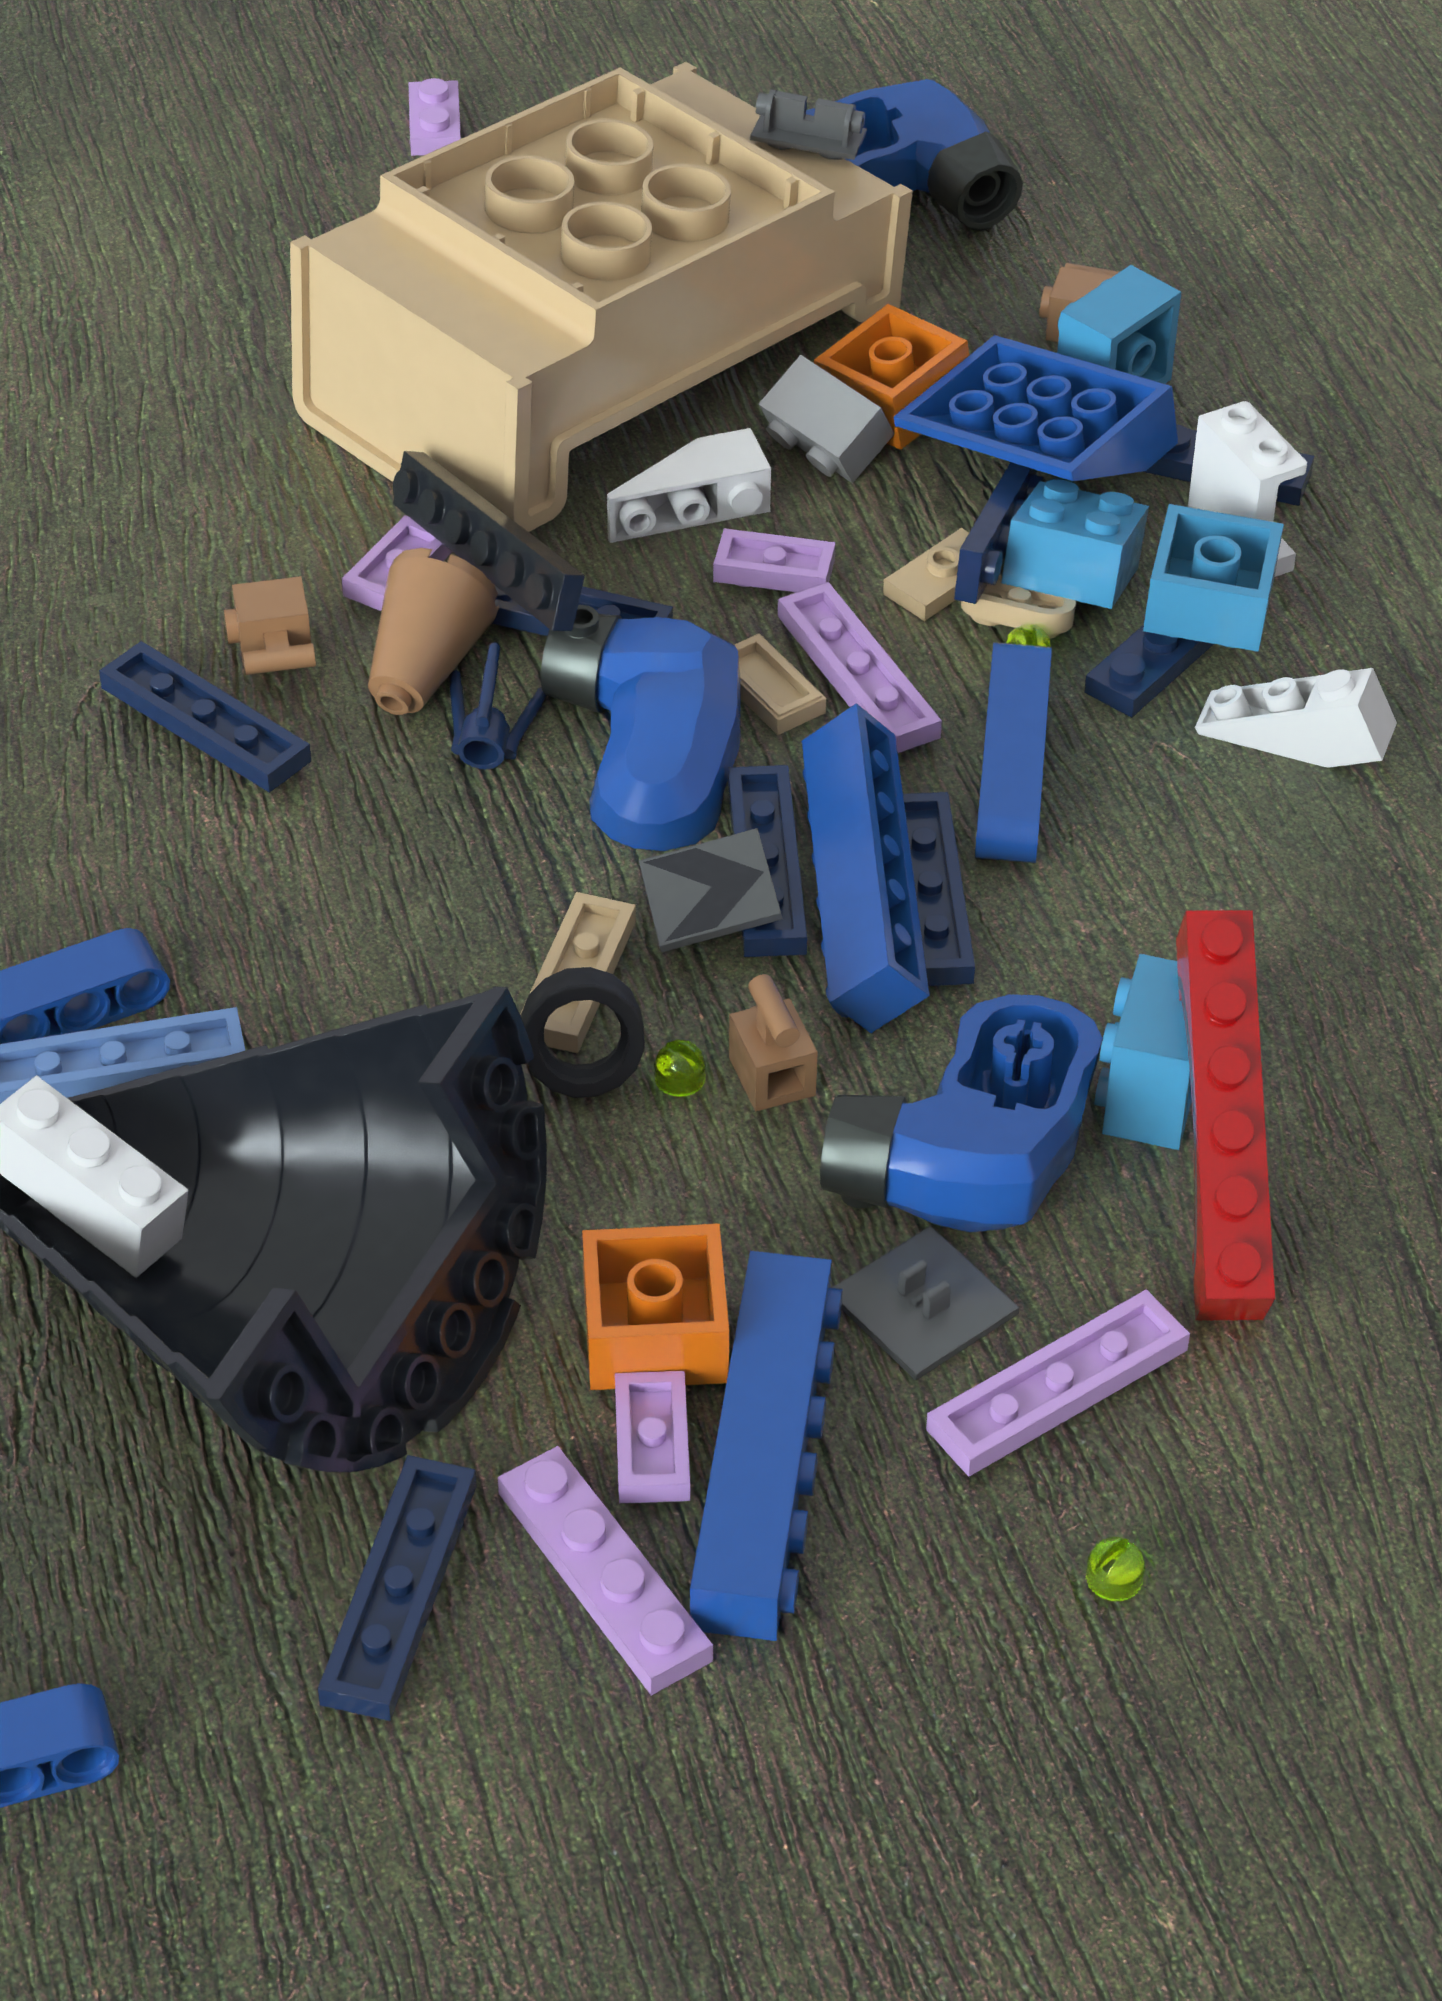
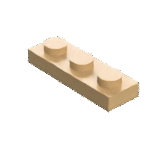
M576 892L530 993L544 978L566 968L592 967L613 974L636 923V905ZM592 1000L572 1001L557 1008L548 1017L544 1028V1041L547 1047L578 1053L600 1003Z

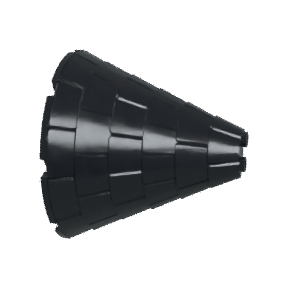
M493 986V988L485 992L428 1008L424 1004L269 1049L267 1045H263L197 1065L189 1066L188 1064L108 1088L68 1097L67 1099L189 1190L182 1239L137 1278L1 1174L0 1228L18 1244L30 1250L60 1281L76 1290L101 1316H104L111 1324L121 1329L149 1358L169 1371L197 1399H200L207 1407L213 1410L234 1432L251 1446L271 1457L285 1461L284 1463L323 1472H357L380 1467L407 1455L406 1443L421 1431H441L463 1409L483 1383L500 1355L521 1308L518 1302L509 1298L519 1261L536 1258L546 1192L547 1140L544 1105L531 1100L528 1101L522 1064H527L534 1059V1054L521 1015L508 988Z

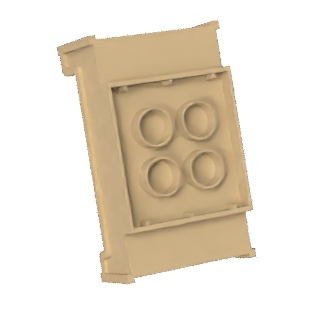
M688 62L673 67L672 75L653 84H648L621 67L380 175V202L374 211L313 239L304 235L290 242L292 396L295 408L304 422L392 482L396 473L400 470L404 451L426 453L518 525L530 532L554 519L563 509L567 500L569 452L572 449L841 309L855 320L864 322L887 304L900 308L913 190L902 184L893 187L844 158L838 160L827 159L815 152L794 148L780 150L770 147L767 143L751 141L750 135L760 115L756 114V108L697 75V67Z

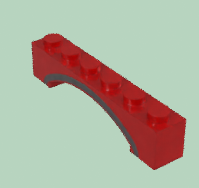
M1190 910L1184 914L1176 937L1179 1001H1182L1185 1019L1193 1113L1195 1223L1192 1263L1195 1321L1264 1320L1275 1300L1253 910Z

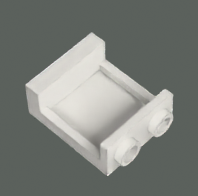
M1247 401L1200 415L1198 418L1188 507L1273 522L1278 486L1286 480L1304 475L1306 473L1307 461ZM1282 538L1275 577L1294 570L1296 553Z

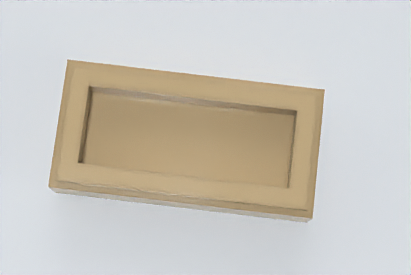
M760 633L734 644L739 653L741 700L777 735L826 713V697Z

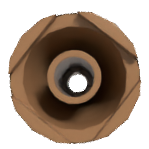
M416 548L403 551L391 564L386 581L368 683L369 691L375 698L378 706L391 714L403 715L420 711L496 618L499 606L496 607L495 605L498 595L495 585L481 570L460 557L450 554L448 561L444 562L429 558L432 549Z

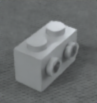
M802 355L795 360L759 403L769 422L766 430L775 441L789 450L794 445L798 446L807 453L806 458L820 472L829 477L836 472L851 483L859 477L894 435L881 407Z

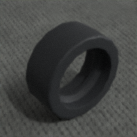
M592 967L566 968L544 978L528 995L521 1013V1018L534 1054V1059L527 1064L533 1076L553 1092L572 1098L599 1097L620 1087L637 1070L645 1049L641 1009L631 989L611 973ZM592 1000L607 1005L616 1014L620 1022L621 1032L617 1047L608 1056L593 1063L572 1064L559 1060L550 1053L544 1041V1028L548 1017L557 1008L572 1001Z

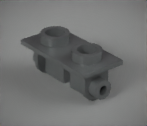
M771 89L769 94L759 93L756 102V114L760 115L750 135L751 141L767 143L770 147L780 150L794 148L815 152L827 159L838 160L846 158L855 160L867 131L866 128H863L865 112L856 111V105L818 98L815 104V115L813 116L806 114L808 96L781 92Z

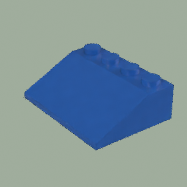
M996 335L991 337L894 416L896 427L1070 481L1147 471L1178 444L1172 386Z

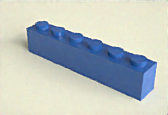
M856 703L802 740L804 758L803 778L807 786L809 805L807 818L811 826L813 842L812 862L816 870L818 889L816 904L821 917L823 936L821 949L825 957L828 985L826 987V995L829 1003L840 1016L844 1018L850 1017L868 1032L872 1033L930 995L896 737L894 733Z
M750 1251L690 1585V1616L703 1632L777 1641L781 1612L795 1613L799 1570L788 1569L790 1553L804 1554L808 1511L797 1510L800 1495L813 1496L817 1453L807 1452L809 1438H822L826 1397L815 1396L817 1383L830 1384L834 1342L824 1341L826 1329H839L843 1289L831 1288L832 1260Z

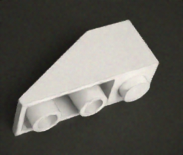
M747 428L699 437L607 494L609 542L613 543L770 512L771 467L752 429Z
M1367 668L1353 671L1340 669L1325 675L1296 679L1284 677L1268 683L1247 686L1228 685L1218 690H1212L1195 729L1199 735L1329 768L1382 761L1397 722L1374 669Z

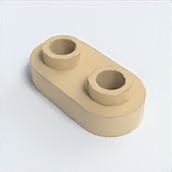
M999 575L995 585L987 584L977 604L961 601V607L964 612L979 624L1010 626L1026 630L1030 635L1042 639L1055 638L1059 634L1070 630L1073 626L1076 600L1002 584V575Z

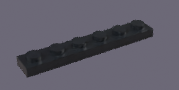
M404 451L400 470L396 473L393 480V504L457 556L481 570L496 587L550 630L572 631L585 575L426 453Z

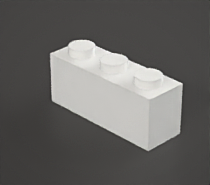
M36 1075L0 1104V1174L137 1278L182 1239L189 1190Z

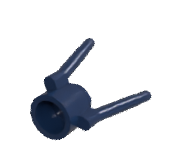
M492 642L489 645L479 706L471 714L465 715L460 672L453 670L449 675L454 728L451 751L459 755L460 759L467 765L478 769H492L499 766L504 758L509 760L516 758L520 740L547 697L542 691V687H540L533 698L530 699L509 733L510 727L504 714L492 707L500 655V645L496 642Z

